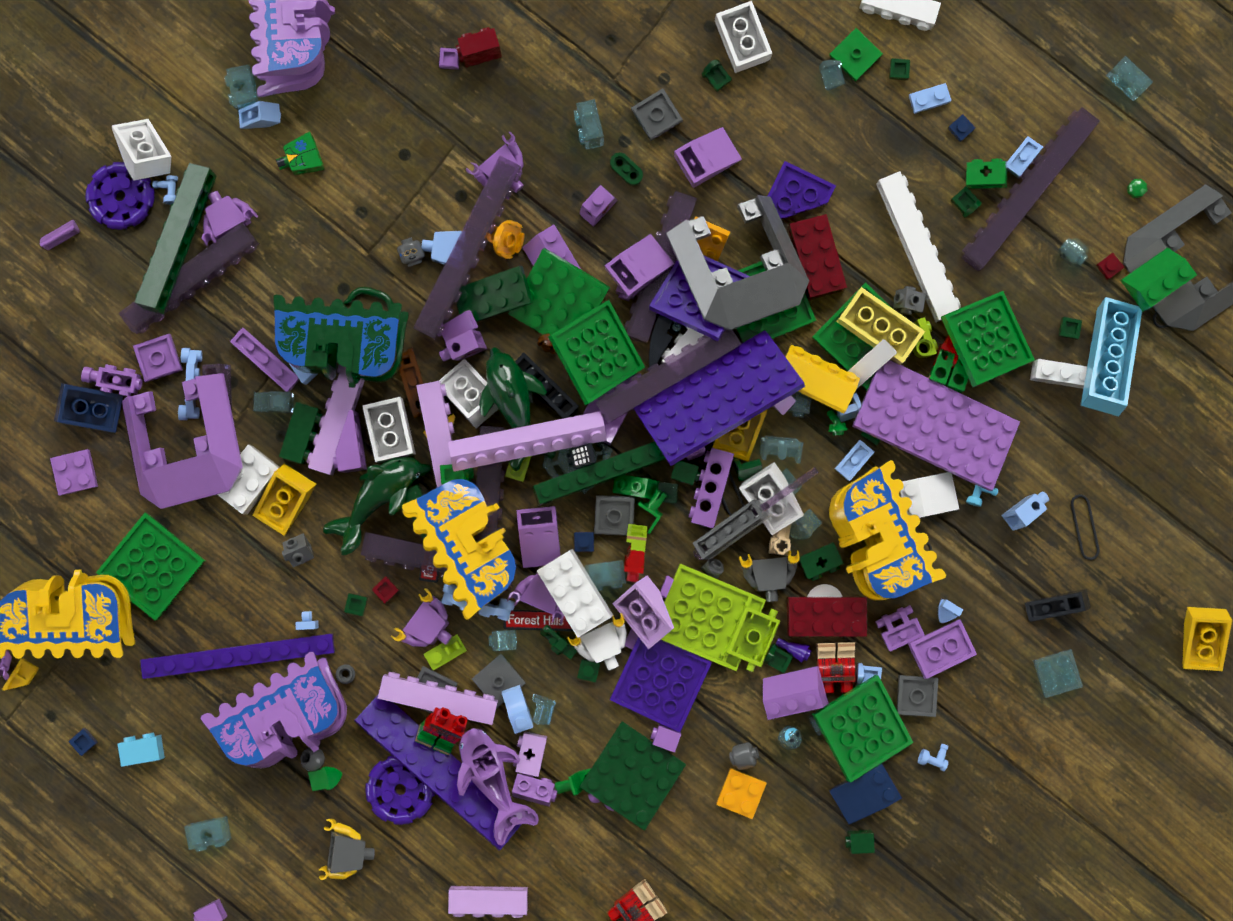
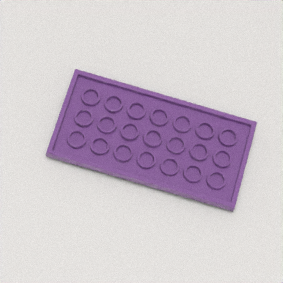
M889 360L874 373L852 427L988 491H992L1020 421Z

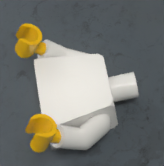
M620 613L621 618L618 620L614 619L613 615V622L580 637L576 636L575 639H570L568 636L567 639L577 652L587 660L595 661L596 663L604 660L608 670L614 669L619 666L615 655L621 653V649L624 648L627 632L623 614Z

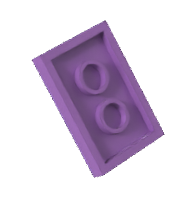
M960 619L908 643L924 679L930 678L977 655Z

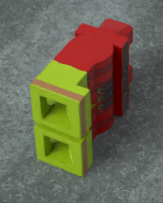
M628 524L626 542L631 543V545L628 547L627 555L625 556L624 572H627V581L638 582L639 573L643 574L647 526Z

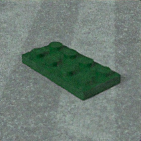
M517 266L453 289L459 315L470 310L476 322L533 303L523 266Z

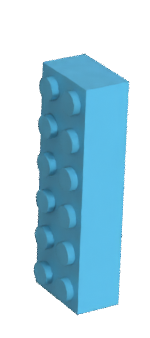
M1105 297L1097 308L1081 406L1119 416L1127 407L1142 310L1139 306Z

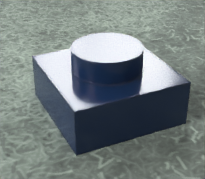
M963 114L948 127V130L959 142L975 129L973 124Z
M574 532L575 552L594 551V532Z
M83 728L68 741L80 756H83L98 743L86 728Z

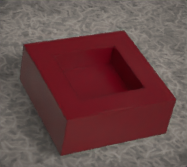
M1111 253L1096 264L1107 280L1124 268L1114 253Z
M385 576L372 588V591L385 604L399 589Z

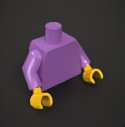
M425 588L424 590L428 595L422 597L419 594L423 603L403 631L399 628H394V630L399 632V635L397 637L391 635V637L395 641H402L411 646L426 647L429 644L434 645L437 640L447 645L452 635L445 631L449 622L447 621L448 615L444 604L435 596H432L429 589Z

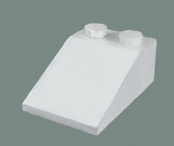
M149 119L112 125V131L126 169L134 181L170 173L171 155Z
M465 359L439 380L441 385L445 384L446 396L475 428L479 427L498 410V407L494 404L486 417L481 416L479 403L487 382Z
M775 462L745 480L739 487L748 502L752 500H761L771 515L763 523L771 535L804 516L786 478Z
M950 472L903 481V489L899 491L901 498L908 497L912 501L911 507L907 510V514L910 516L917 515L920 518L959 509L953 477Z

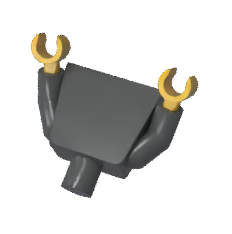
M791 550L788 551V558L752 560L748 554V559L743 561L742 557H739L744 578L752 588H757V591H766L767 602L778 601L777 589H785L786 585L791 583L796 573L797 562L800 559L799 551H797L796 556H791Z

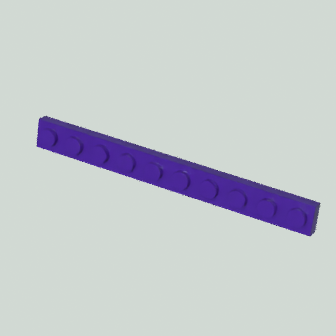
M332 633L141 659L140 662L142 679L300 658L305 657L309 652H314L315 655L335 653Z

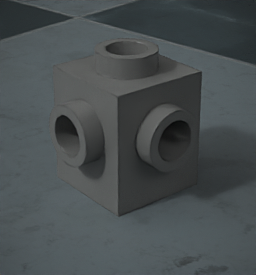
M910 286L896 290L893 309L900 310V313L904 315L923 313L926 294L918 292L916 288Z
M304 533L282 542L284 548L282 551L283 558L286 562L289 561L292 567L314 558L312 546Z

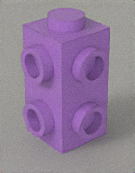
M517 773L512 790L513 797L550 807L551 801L555 802L558 791L555 790V784L547 778L539 780L533 778V775Z

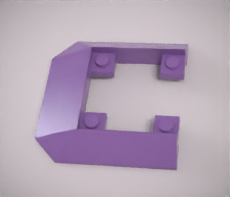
M223 373L196 376L195 379L182 382L186 401L200 400L207 434L194 438L197 456L167 464L164 448L151 450L144 414L156 411L153 392L127 396L122 401L140 495L160 509L228 492L243 469Z

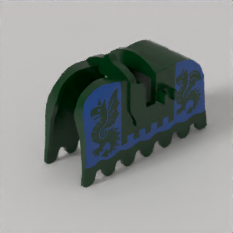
M282 295L273 296L275 345L278 353L297 370L311 374L323 373L327 380H333L336 376L338 362L340 366L346 367L349 388H355L360 379L370 382L387 381L396 375L401 367L405 332L409 318L408 312H401L402 304L393 303L390 310L385 311L380 302H373L370 309L367 310L364 309L362 302L359 300L353 301L350 308H344V303L340 299H335L332 301L331 306L328 307L325 306L324 301L319 297L315 298L311 305H305V300L300 296L295 297L292 304L286 303Z

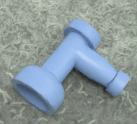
M168 175L166 176V181H153L152 183L154 189L168 188V194L163 198V203L172 205L176 198V182H178L177 176Z
M941 744L936 758L930 756L928 750L922 749L918 757V763L921 765L929 763L939 767L941 771H945L948 766L945 756L949 746Z

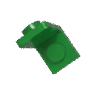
M452 464L440 465L441 485L456 479L472 482L474 469L468 468L453 471Z
M623 475L615 478L613 493L651 499L659 487V481Z

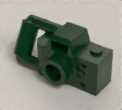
M545 625L542 628L540 634L549 640V643L552 645V651L557 655L564 654L571 660L577 650L569 643L568 639L558 630L556 632L552 630L549 625Z

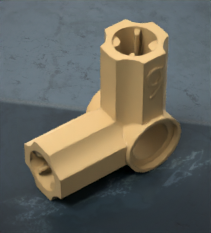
M791 524L772 535L769 543V554L788 556V551H790L791 547L789 539Z

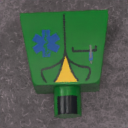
M307 132L284 145L283 149L286 156L276 159L280 170L290 167L294 175L325 170L311 132Z

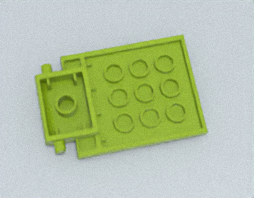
M679 564L673 578L674 581L667 597L664 599V604L674 628L661 640L734 671H737L741 659L749 662L746 669L751 672L754 671L756 665L762 667L780 624V620L775 619L778 611L771 608L769 615L761 613L766 601L765 599Z

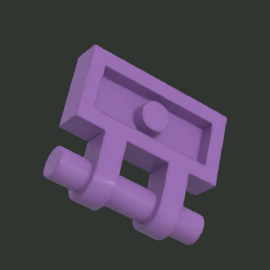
M911 606L901 607L897 609V612L883 615L881 619L875 621L878 628L883 626L887 628V631L881 633V636L888 651L895 650L925 636L917 618L909 620L907 616L913 613ZM901 618L903 623L893 627L891 622Z

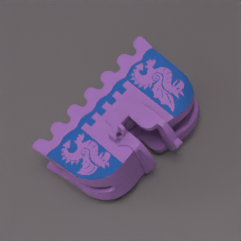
M248 0L255 11L250 14V22L256 28L251 31L250 36L255 41V44L258 45L251 50V54L259 62V64H255L252 67V74L257 76L258 79L266 81L265 85L258 87L257 95L264 97L278 93L306 90L316 85L323 77L325 71L323 51L330 38V29L327 23L331 15L335 14V8L330 6L327 0Z
M309 652L304 658V667L291 663L287 668V677L284 678L279 673L271 675L270 687L267 688L262 683L255 684L253 697L250 698L245 693L238 694L236 697V707L232 708L230 704L223 703L219 707L220 715L217 718L210 713L202 715L201 720L212 733L226 757L236 764L260 769L267 768L278 763L286 756L289 758L297 756V749L292 742V737H300L315 752L319 750L320 740L338 732L346 720L347 706L326 658H321L317 661L314 652Z

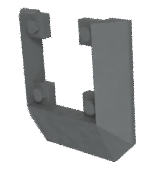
M1205 184L1127 237L1123 265L1129 274L1167 247L1174 252L1183 247L1185 244L1174 229L1203 210L1213 225L1230 215L1232 212L1221 197L1223 195ZM1204 277L1194 285L1189 280L1155 304L1153 308L1166 326L1194 331L1233 304V281L1217 291L1208 277Z
M757 195L756 198L740 203L737 206L744 224L760 219L774 250L761 255L760 259L766 271L733 282L727 267L714 272L710 271L697 240L711 235L704 216L691 221L686 219L666 233L703 319L729 331L799 306L809 283L806 272L771 197Z

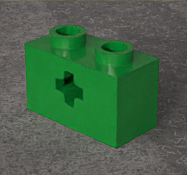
M996 158L991 159V162H983L982 159H974L972 162H967V188H1007L1006 161ZM986 170H989L990 173L985 177L984 173H986Z

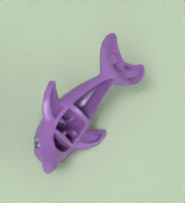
M473 728L464 733L459 745L462 760L457 779L459 795L464 796L472 780L499 809L493 832L497 844L502 846L515 825L530 824L534 826L539 821L538 815L533 809L526 805L514 803L511 800L503 762L519 763L520 758L509 747L495 744L481 729Z

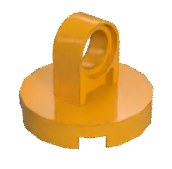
M506 220L499 227L492 226L488 229L487 239L490 243H493L494 251L498 256L511 259L514 253L520 252L524 242V233H521V228L523 227L518 222Z

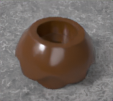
M543 334L538 337V346H542L545 352L556 353L548 338L551 334Z

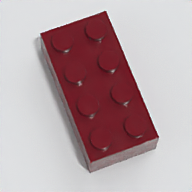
M827 214L789 224L787 229L790 240L809 279L805 290L808 301L845 291L847 285Z
M787 597V635L867 636V597Z

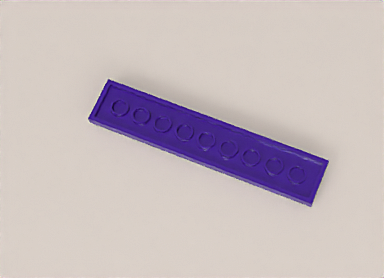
M377 695L354 720L358 726L499 851L522 825H515L508 834L505 843L502 846L498 845L494 838L493 830L499 809L472 780L464 796L459 795L457 779L462 763L451 753L448 756L434 750L433 746L429 748L415 742L419 725L393 702L378 699Z

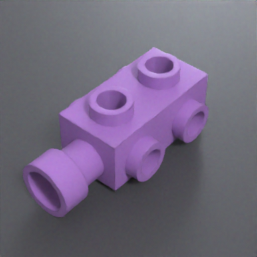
M105 364V368L99 367V371L94 370V368L84 367L81 374L82 382H96L95 386L101 387L100 391L112 393V390H117L120 395L131 396V393L138 394V390L142 387L141 375L135 374L136 370L124 368V371H118L116 366ZM111 376H113L112 383L109 382ZM129 380H132L131 386L129 387L127 383Z

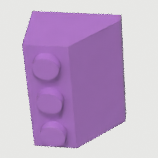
M555 225L540 232L522 247L533 266L542 249L546 248L581 269Z
M819 666L763 678V703L768 720L820 709L829 704Z

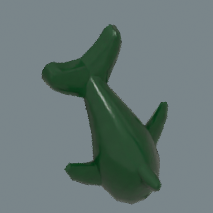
M493 347L490 351V358L486 362L487 385L482 391L479 403L481 416L486 417L493 405L496 404L512 429L531 425L529 391L543 396L546 395L547 391L542 382L537 378L523 372L509 354L502 353L500 349ZM556 451L542 454L549 458H555ZM526 457L509 460L511 468L514 471L520 470L521 464Z
M406 456L391 459L380 466L371 465L367 467V473L359 478L365 482L356 497L351 516L329 521L324 525L323 533L343 536V545L340 549L341 555L352 553L359 547L362 541L361 525L379 507L390 502L389 515H394L398 512L407 498L408 487L413 481L428 474L432 467L428 464H421L416 459Z

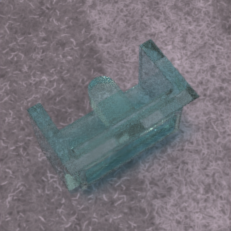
M765 436L761 438L759 453L762 460H766L767 454L778 455L781 460L785 459L786 456L794 457L796 463H800L803 442L795 438Z

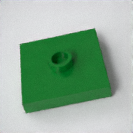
M857 28L829 54L855 82L883 55Z

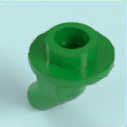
M833 410L828 411L827 416L833 422V424H829L828 432H832V435H844V431L848 430L846 424L841 423V420Z

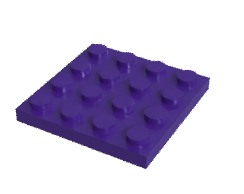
M704 256L711 272L727 267L733 282L750 277ZM677 260L649 305V310L719 341L725 329L703 319Z
M638 637L610 700L680 732L712 661L661 639L648 649Z

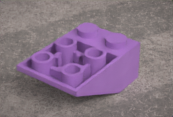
M723 127L699 137L674 151L676 161L693 188L742 160Z
M650 234L605 265V270L627 298L630 299L672 267L674 263Z
M556 507L516 510L523 568L545 566L560 557Z

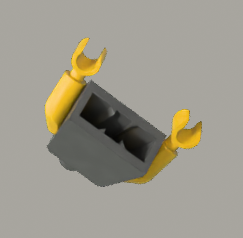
M326 819V821L331 822L332 826L331 828L325 826L324 829L326 831L334 830L335 832H331L328 864L319 869V871H324L326 875H320L319 879L324 880L328 876L330 879H346L355 874L357 870L363 868V860H373L375 850L374 848H365V841L361 838V835L350 826L336 823L334 819Z

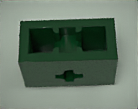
M834 542L800 556L798 561L805 578H811L812 581L823 577L821 574L823 572L829 571V573L839 570V565L843 564ZM818 558L825 559L823 567L816 565L819 561Z

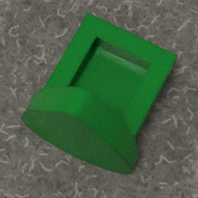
M322 767L317 771L308 772L312 791L333 789L340 781L342 772L334 767Z

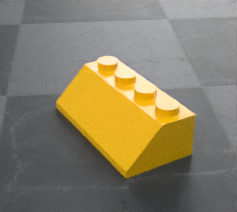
M791 345L785 357L805 383V387L798 392L844 414L857 389L860 378L852 372L840 369L836 364L828 363L822 360L821 357L804 351L801 347Z

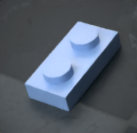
M946 83L909 94L914 114L951 102Z
M1027 136L1007 161V171L1020 178L1041 152L1043 146Z
M858 440L835 467V470L850 481L872 456L874 451L861 440Z

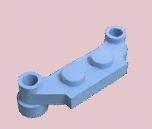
M182 348L181 363H187L186 381L200 376V368H197V364L202 362V350ZM185 399L186 405H179V420L199 419L200 408L196 407V400L186 401Z
M444 584L442 603L451 606L455 604L460 606V610H463L467 606V602H457L453 599V593L457 586ZM501 598L499 606L488 603L478 611V614L484 617L496 615L498 619L508 621L515 602Z

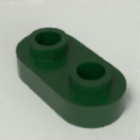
M619 152L611 157L610 166L612 170L627 184L636 186L641 183L643 179L641 168L626 154ZM622 161L623 165L617 166L616 162ZM636 174L637 178L631 179L630 175Z

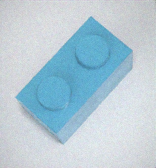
M153 732L143 734V738L136 739L135 736L123 738L124 741L118 743L121 767L165 758L161 735L155 736Z

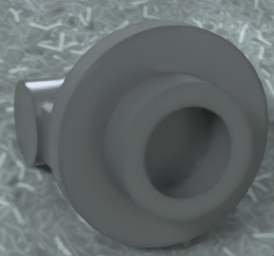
M714 558L708 559L701 567L705 573L715 579H718L724 571L721 561Z

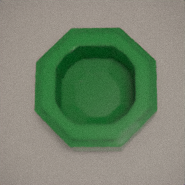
M1134 179L1127 186V193L1132 198H1141L1147 192V183L1142 179Z

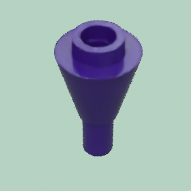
M778 638L775 644L786 649L788 653L801 663L803 660L807 661L811 654L809 645L789 643Z

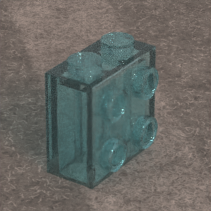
M595 99L576 103L577 110L573 111L576 127L580 126L578 129L580 144H584L585 149L603 146L604 135Z

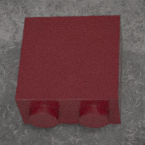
M486 27L479 30L478 33H465L460 38H457L459 45H456L460 62H464L466 67L502 57L494 28Z

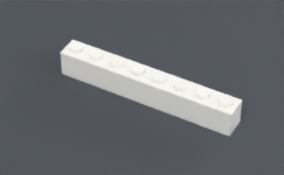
M899 171L880 179L876 185L921 290L926 294L925 299L935 322H939L942 320L941 316L961 308V304L952 293L953 285L950 280L946 279L944 274L946 273L945 267L937 258V248L930 242V232L927 227L924 228L922 223L923 216L920 210H917L915 207L916 200L913 193H909L907 178L905 175L902 176Z

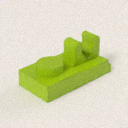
M457 634L451 638L447 645L441 643L424 653V656L432 670H435L467 650Z

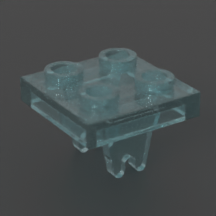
M1071 649L1033 660L1045 698L1083 687Z

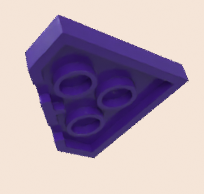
M784 161L768 197H771L782 220L826 205L836 185Z

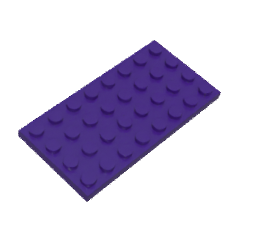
M766 330L633 408L670 466L801 390L805 387V383Z

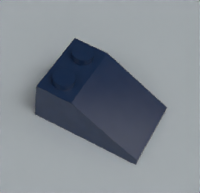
M61 383L54 421L116 433L123 395Z
M882 763L850 783L846 780L829 790L848 824L878 812L902 798Z

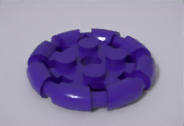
M113 162V165H104L92 175L93 179L90 184H87L86 203L89 204L90 208L88 210L93 218L100 224H105L108 228L115 230H124L132 225L134 227L146 219L149 215L147 213L150 207H153L154 189L151 188L150 178L135 181L132 179L131 181L128 179L129 172L124 162ZM116 172L117 177L111 178V173ZM100 182L103 183L101 190L97 189ZM143 186L144 190L140 192L139 187ZM123 191L125 198L122 201H117V193ZM101 200L103 205L97 206L96 201ZM138 202L143 203L141 209L136 208ZM110 212L114 214L111 219L107 217ZM130 214V218L125 220L124 215Z
M391 755L385 761H379L368 775L370 778L365 787L367 802H370L373 808L371 810L383 821L386 822L388 820L396 825L409 824L416 818L420 819L428 812L435 793L424 783H419L416 776L410 771L404 770V766ZM392 766L394 771L388 773L386 768ZM377 779L383 780L381 786L376 785ZM403 784L406 792L398 794L395 790L396 785ZM420 792L425 794L424 800L418 798ZM382 795L384 802L379 804L377 797ZM413 805L415 811L409 813L407 808ZM391 807L398 809L396 815L390 813Z

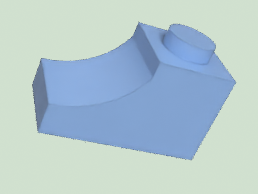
M520 685L502 691L514 733L533 728V720Z

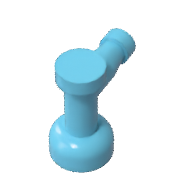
M975 485L973 494L968 496L966 503L981 507V492L996 496L998 489L994 488L992 491H988Z

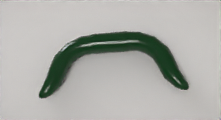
M358 287L343 302L344 305H347L358 295L367 294L384 300L388 311L393 304L389 295L370 287Z

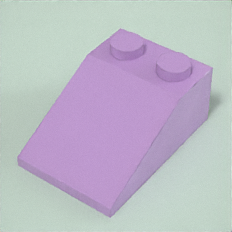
M648 576L636 582L613 603L648 649L674 628L661 593Z

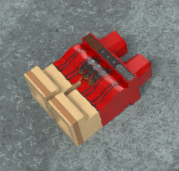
M855 642L816 643L817 666H819L825 692L834 693L833 682H840L841 692L852 690L853 682H855Z
M644 879L621 898L617 899L607 914L612 921H616L621 916L625 921H655L667 914V910L657 895H655L646 879Z

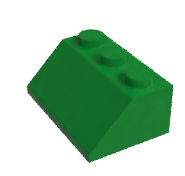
M1167 247L1120 281L1140 309L1145 311L1197 276V274L1185 258Z

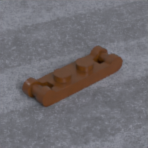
M412 347L403 352L399 371L414 418L420 417L422 411L421 407L416 405V402L419 401L416 385L424 384ZM410 358L411 363L404 365L403 360Z

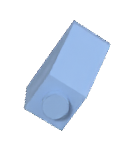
M258 101L239 110L240 129L271 127L280 123L281 113L277 103Z

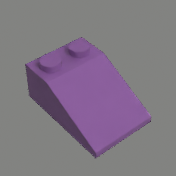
M354 410L348 411L335 451L336 457H333L334 467L343 473L367 470L359 413Z

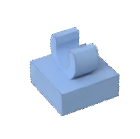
M312 611L302 612V621L296 622V630L319 628V622L312 621Z

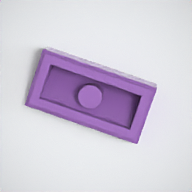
M71 220L40 239V246L50 250L78 234L80 230L75 221Z

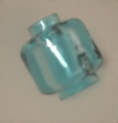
M1068 238L1059 248L1061 251L1060 257L1070 266L1082 265L1088 258L1086 255L1088 247L1078 238Z

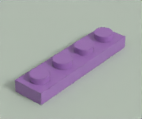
M242 328L230 341L287 393L300 380L291 369L245 328Z

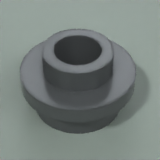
M348 664L341 665L336 671V678L340 683L348 684L354 680L355 670ZM344 670H347L349 672V676L347 678L343 676Z

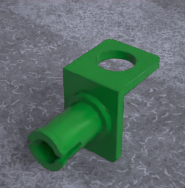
M656 489L649 503L643 500L638 503L640 507L657 517L647 534L652 532L663 513L659 512L658 508L667 495L663 492L658 499L662 492L659 489Z
M591 768L577 771L569 776L567 780L555 782L557 793L561 794L572 791L575 796L582 792L583 789L579 786Z

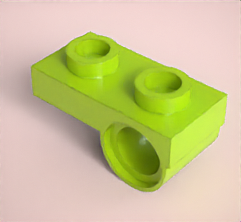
M925 317L914 322L915 325L925 332L913 348V353L918 358L934 356L937 354L938 346L936 340L932 339L930 334L932 332L931 324L929 321H926ZM920 344L927 346V353L920 352Z

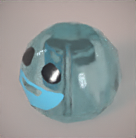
M786 726L779 733L778 741L782 748L795 750L800 746L803 737L797 727Z

